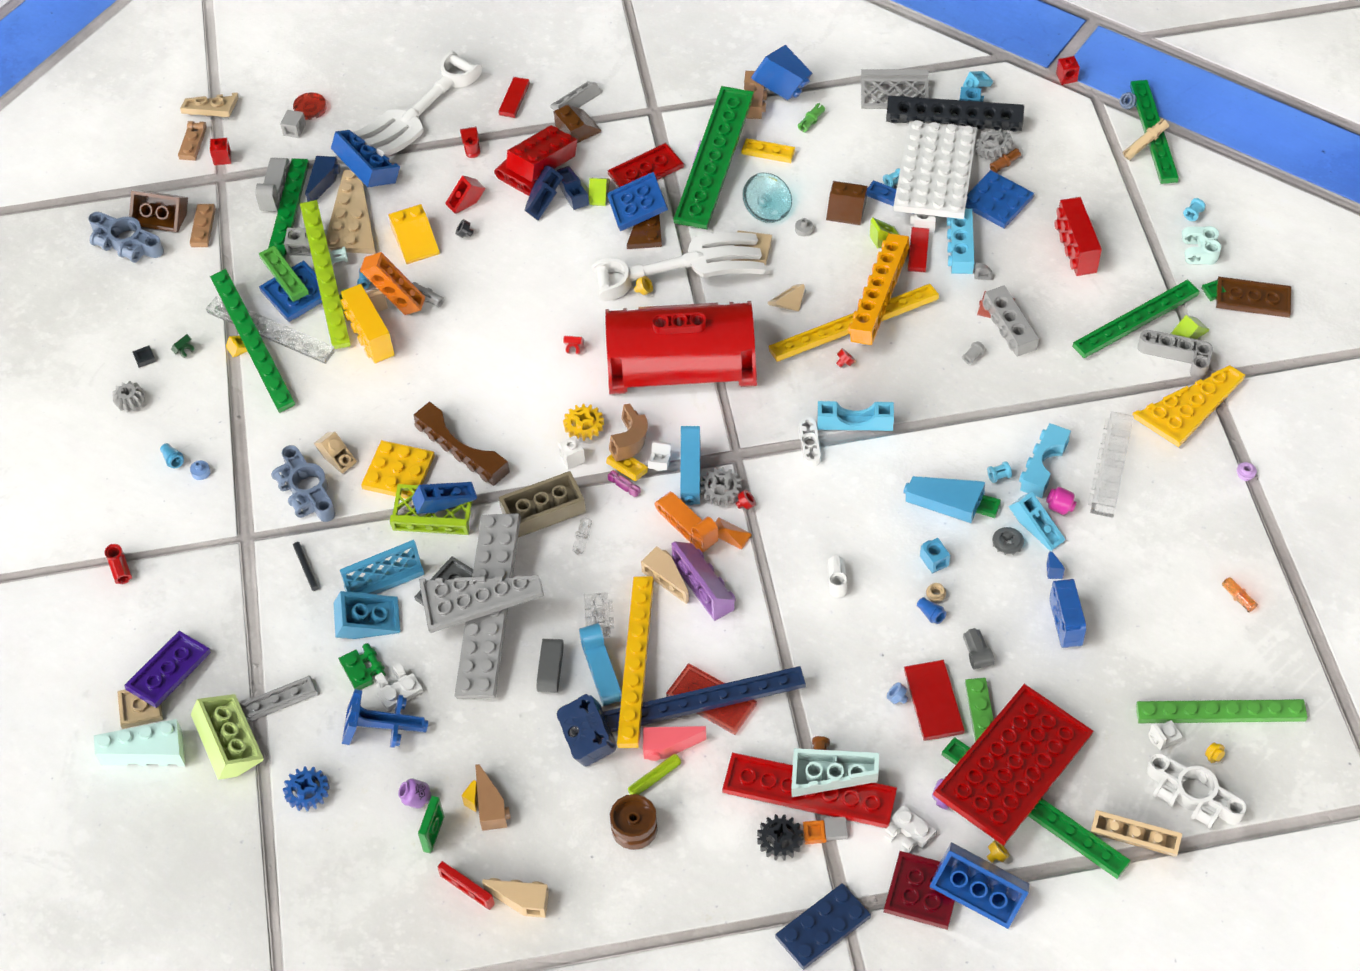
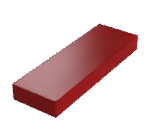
M513 77L499 108L500 116L515 118L529 87V79Z
M911 228L908 271L926 272L929 228Z
M443 861L437 866L440 877L486 909L490 910L495 905L493 896L454 868Z

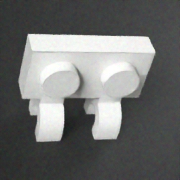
M400 662L392 666L394 674L399 680L389 686L383 673L375 676L376 683L381 691L377 692V695L387 711L395 708L398 695H403L408 701L423 692V688L414 674L411 673L407 676Z
M902 805L890 818V825L885 830L887 833L884 838L892 842L900 832L903 833L907 838L902 842L904 846L901 848V851L911 853L917 845L923 848L936 835V830Z

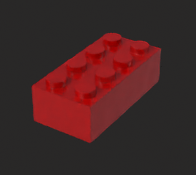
M550 125L508 149L506 168L533 182L538 179L545 166L555 169L575 157L577 139Z
M1081 197L1060 200L1059 208L1056 210L1057 220H1055L1054 224L1055 229L1059 230L1060 242L1064 243L1065 254L1069 256L1071 269H1074L1076 276L1097 273L1102 248Z

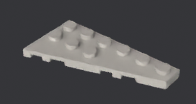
M538 575L515 576L514 578L499 576L491 579H486L485 577L455 578L454 580H444L443 578H436L435 580L419 579L427 626L430 633L544 596L541 579Z

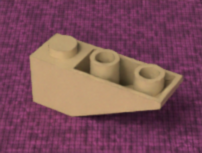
M498 878L483 879L482 883L485 891L523 916L546 918L549 898L547 884L538 881L523 883L520 880L501 881Z

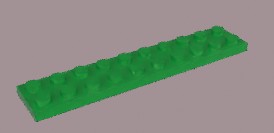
M721 86L673 219L675 224L708 230L754 98V91Z

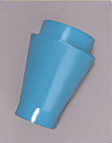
M168 443L161 446L160 451L167 466L179 468L184 462L183 454Z

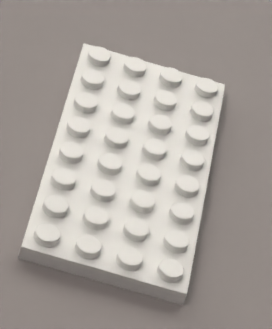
M919 120L909 121L893 211L964 219L977 127L940 124L936 122L923 123Z

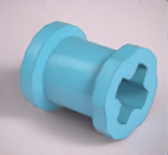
M900 168L889 175L885 174L883 176L885 185L893 188L894 185L898 184Z
M1194 198L1190 206L1183 211L1184 217L1189 221H1196L1199 213L1205 210L1206 205L1204 201Z
M1007 461L1002 462V465L987 468V473L992 483H996L997 480L1005 477H1012V470Z

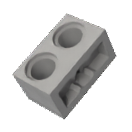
M287 228L284 242L287 255L311 256L306 229Z

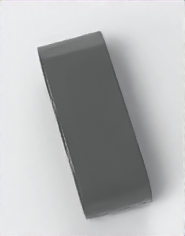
M542 639L536 684L537 692L558 693L564 649L563 639Z

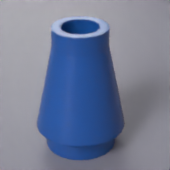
M922 597L917 602V607L931 623L940 624L945 619L946 611L944 607L927 600L925 597Z

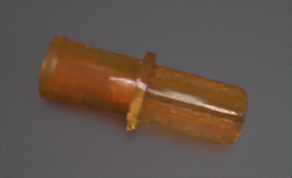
M1226 578L1222 582V586L1233 596V600L1238 601L1248 613L1257 607L1258 603L1246 593V589H1242L1232 578Z

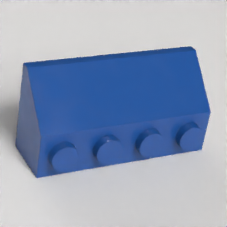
M953 842L947 848L929 886L1009 929L1029 893L1028 882Z

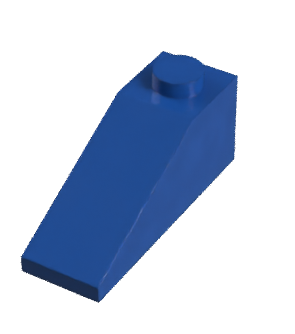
M472 482L422 484L418 486L412 497L417 514L436 513L477 499Z

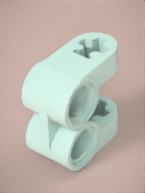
M1212 226L1187 227L1183 229V242L1186 244H1198L1199 246L1190 247L1185 250V261L1188 264H1215L1221 251V244L1218 241L1219 231Z

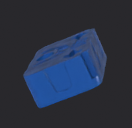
M1074 579L1053 581L1050 592V606L1061 648L1082 646L1086 633V622Z

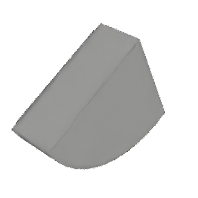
M976 263L974 279L992 280V270L985 264Z

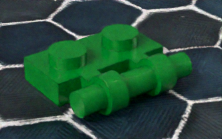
M369 643L362 646L364 653L361 655L355 649L338 658L350 683L357 690H362L374 684L372 679L374 675L383 673L384 677L386 676L383 663L377 659V653L374 648H371ZM370 661L372 666L370 668H366L364 663Z

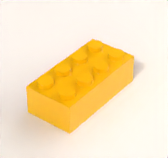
M358 284L341 291L343 299L340 302L343 309L346 310L343 311L347 321H351V329L354 334H358L357 338L360 345L365 346L364 351L367 357L372 358L375 364L394 356L390 333L363 286Z

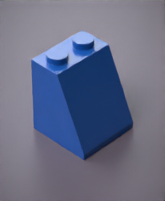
M785 44L765 56L751 78L779 96L789 100L792 97L797 98L802 93V87H805L810 82L809 78L813 73Z

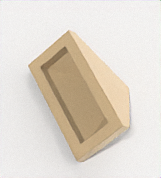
M804 284L792 286L770 300L768 304L770 306L799 311L805 289Z

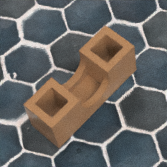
M745 70L744 90L754 91V98L747 119H762V112H766V102H764V100H767L766 87L751 78L755 71Z

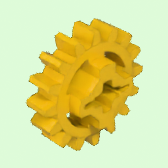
M582 404L580 408L575 405V410L568 409L569 414L564 415L563 424L565 432L569 433L570 438L576 436L577 439L582 438L585 441L588 437L590 440H593V435L598 437V431H603V414L599 412L597 407L592 409L591 404L588 407Z

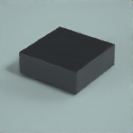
M150 345L132 351L138 368L156 362Z

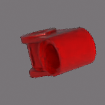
M477 127L460 129L466 156L469 158L478 157L481 151Z

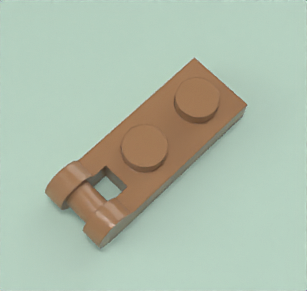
M188 121L187 130L178 153L179 160L196 161L206 132V122L200 121L195 123L194 121Z

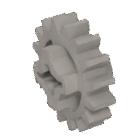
M994 129L991 132L987 131L986 135H980L981 139H977L975 144L977 154L981 158L986 156V159L990 157L995 159L998 156L1002 157L1003 153L1007 154L1008 150L1012 149L1013 141L1011 134L1007 130L1002 132V129H999L996 132Z
M722 467L721 471H718L717 468H714L713 473L707 471V476H702V481L700 482L701 495H704L705 501L710 499L711 505L717 502L718 506L721 503L727 506L728 501L734 503L735 497L738 498V494L742 492L741 478H738L737 473L732 474V469L725 471L724 467Z

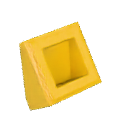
M240 335L229 336L226 348L233 357L247 352Z
M473 780L461 796L464 806L476 812L478 806L477 782Z

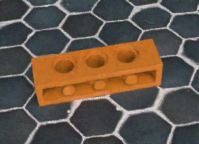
M382 252L364 258L360 271L404 315L421 311L425 296Z

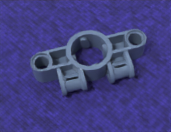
M93 212L88 217L93 230L89 241L93 246L98 245L105 251L113 247L119 257H126L133 263L139 261L143 255L158 258L164 253L160 238L157 235L142 230L139 221L133 217L116 219L102 212ZM125 231H134L131 237L125 239L117 238L118 235Z
M288 445L284 447L282 456L285 464L275 468L271 473V477L277 481L280 491L291 489L292 495L288 498V504L295 509V515L302 518L315 512L323 522L333 520L335 510L327 494L328 483L323 469L317 464L307 463L296 446ZM308 477H316L320 481L318 485L308 490L299 489L297 486L301 480Z

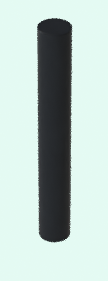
M300 542L293 543V548L311 590H318V583Z

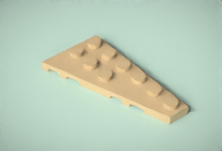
M343 170L326 234L328 249L337 250L345 246L347 253L376 254L363 182L352 170Z

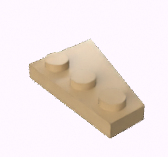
M238 92L223 97V94H219L215 98L209 99L206 96L185 98L180 107L181 114L230 117L239 98Z

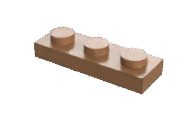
M197 204L190 238L191 247L209 246L216 210L214 204Z

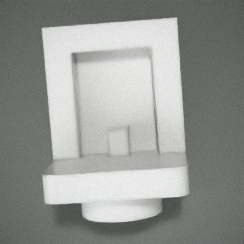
M653 441L648 468L656 471L667 470L671 460V443Z

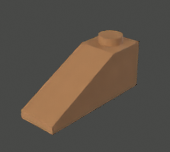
M476 764L479 818L482 831L507 828V820L511 819L509 806L505 807L503 797L480 764Z

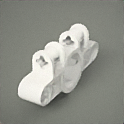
M1155 754L1151 757L1147 773L1150 778L1159 783L1153 793V797L1161 798L1169 803L1170 807H1173L1177 801L1183 808L1193 812L1192 820L1197 819L1207 825V828L1210 830L1218 817L1230 824H1238L1242 821L1247 809L1245 802L1219 787L1216 776L1210 770L1201 766L1186 768L1163 754ZM1154 765H1158L1162 767V769L1156 768ZM1196 779L1202 784H1206L1210 790L1207 797L1197 799L1192 795H1188L1182 787L1186 780ZM1231 809H1235V810H1237L1239 813H1235V812L1231 811Z

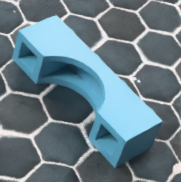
M818 401L817 430L893 431L894 402H874L867 409L852 411L844 409L837 401Z
M1049 423L1046 430H1042L1039 438L1041 442L1040 444L1036 443L1033 449L1034 456L1033 458L1029 457L1026 464L1027 470L1026 472L1023 471L1019 478L1021 483L1020 491L1026 493L1033 492L1036 497H1043L1049 485L1051 473L1044 467L1042 462L1049 457L1063 455L1069 443L1071 430Z

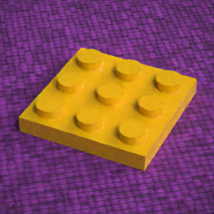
M381 440L362 481V489L396 496L398 484L422 485L435 457L434 451ZM402 490L401 497L405 499L412 495L410 491Z

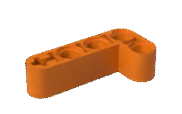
M668 492L654 503L657 511L692 543L696 549H700L702 553L718 542V527L713 519L707 516L702 520L673 492Z

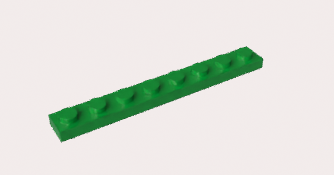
M1148 80L1131 81L1130 89L1136 96L1135 105L1144 133H1146V130L1156 125L1160 118ZM1163 131L1158 136V139L1150 142L1148 146L1160 184L1177 183L1179 177Z
M291 158L268 247L275 246L284 259L287 254L284 245L287 228H293L309 167L308 159Z
M1187 279L1074 341L1072 347L1083 358H1086L1197 297L1199 290Z

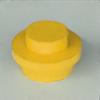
M1212 743L1205 752L1208 761L1211 763L1221 761L1225 755V747L1222 744Z

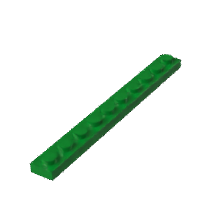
M224 269L211 275L210 278L278 412L281 413L295 406L296 404L229 273Z
M954 737L942 751V756L956 765L970 747ZM1043 798L1028 815V817L1116 879L1121 876L1130 864V859Z

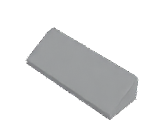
M587 81L552 103L550 107L554 111L565 105L579 108L600 95L601 92L597 83Z

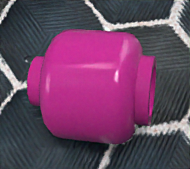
M1062 487L1052 488L1046 499L1048 508L1061 515L1067 514L1068 511L1072 512L1077 503L1074 501V493Z

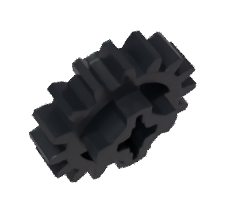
M775 814L774 820L767 817V824L761 822L760 830H757V844L761 845V852L766 851V857L774 855V860L777 861L778 857L782 856L783 861H785L786 855L793 858L794 851L800 852L799 845H803V838H801L803 837V830H799V823L794 824L793 817L786 820L785 814H783L782 818H778V815ZM781 832H782V837L780 838V841L778 842V838H779V836L781 835Z

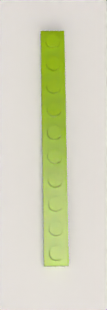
M314 200L300 203L332 348L334 350L350 347L349 335L318 202Z

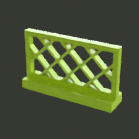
M397 485L393 514L390 516L389 521L393 531L469 535L472 501L461 504L452 511L445 509L448 514L444 517H437L435 513L418 516L416 509H412L408 503L412 501V497L419 485ZM402 490L410 491L412 495L404 500L401 497ZM403 506L409 509L407 514L398 515V510ZM462 509L466 513L465 519L456 518L454 514Z

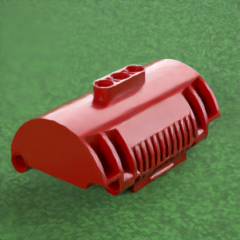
M751 301L736 304L729 302V305H718V302L647 306L628 311L627 308L615 311L605 309L609 395L626 394L628 392L627 387L738 381L740 387L757 386L755 336Z

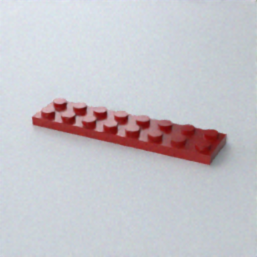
M732 752L722 793L831 817H845L846 820L887 828L890 824L897 787L868 783L792 797L793 765Z

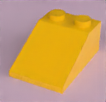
M422 204L388 214L391 229L406 264L440 254Z

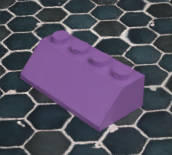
M676 541L671 543L672 559L680 575L712 619L716 621L734 611L735 596L731 591H727L722 578L717 577L714 573L713 566L704 560L701 550L696 549L692 543Z

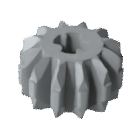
M129 381L127 384L122 382V386H116V390L112 392L113 402L120 411L125 410L127 413L130 409L135 411L136 407H141V404L145 402L143 388L137 382L132 383Z

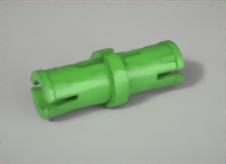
M817 103L811 111L805 114V118L798 124V129L800 131L803 129L802 132H806L812 124L818 121V117L825 111V107Z

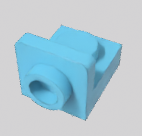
M971 71L963 86L971 88L990 87L993 80L984 71Z

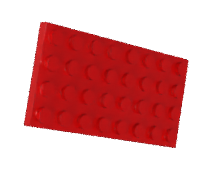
M1024 683L935 789L933 796L1005 846L1094 731Z

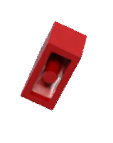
M462 175L445 204L453 213L457 214L477 203L485 187L477 179Z

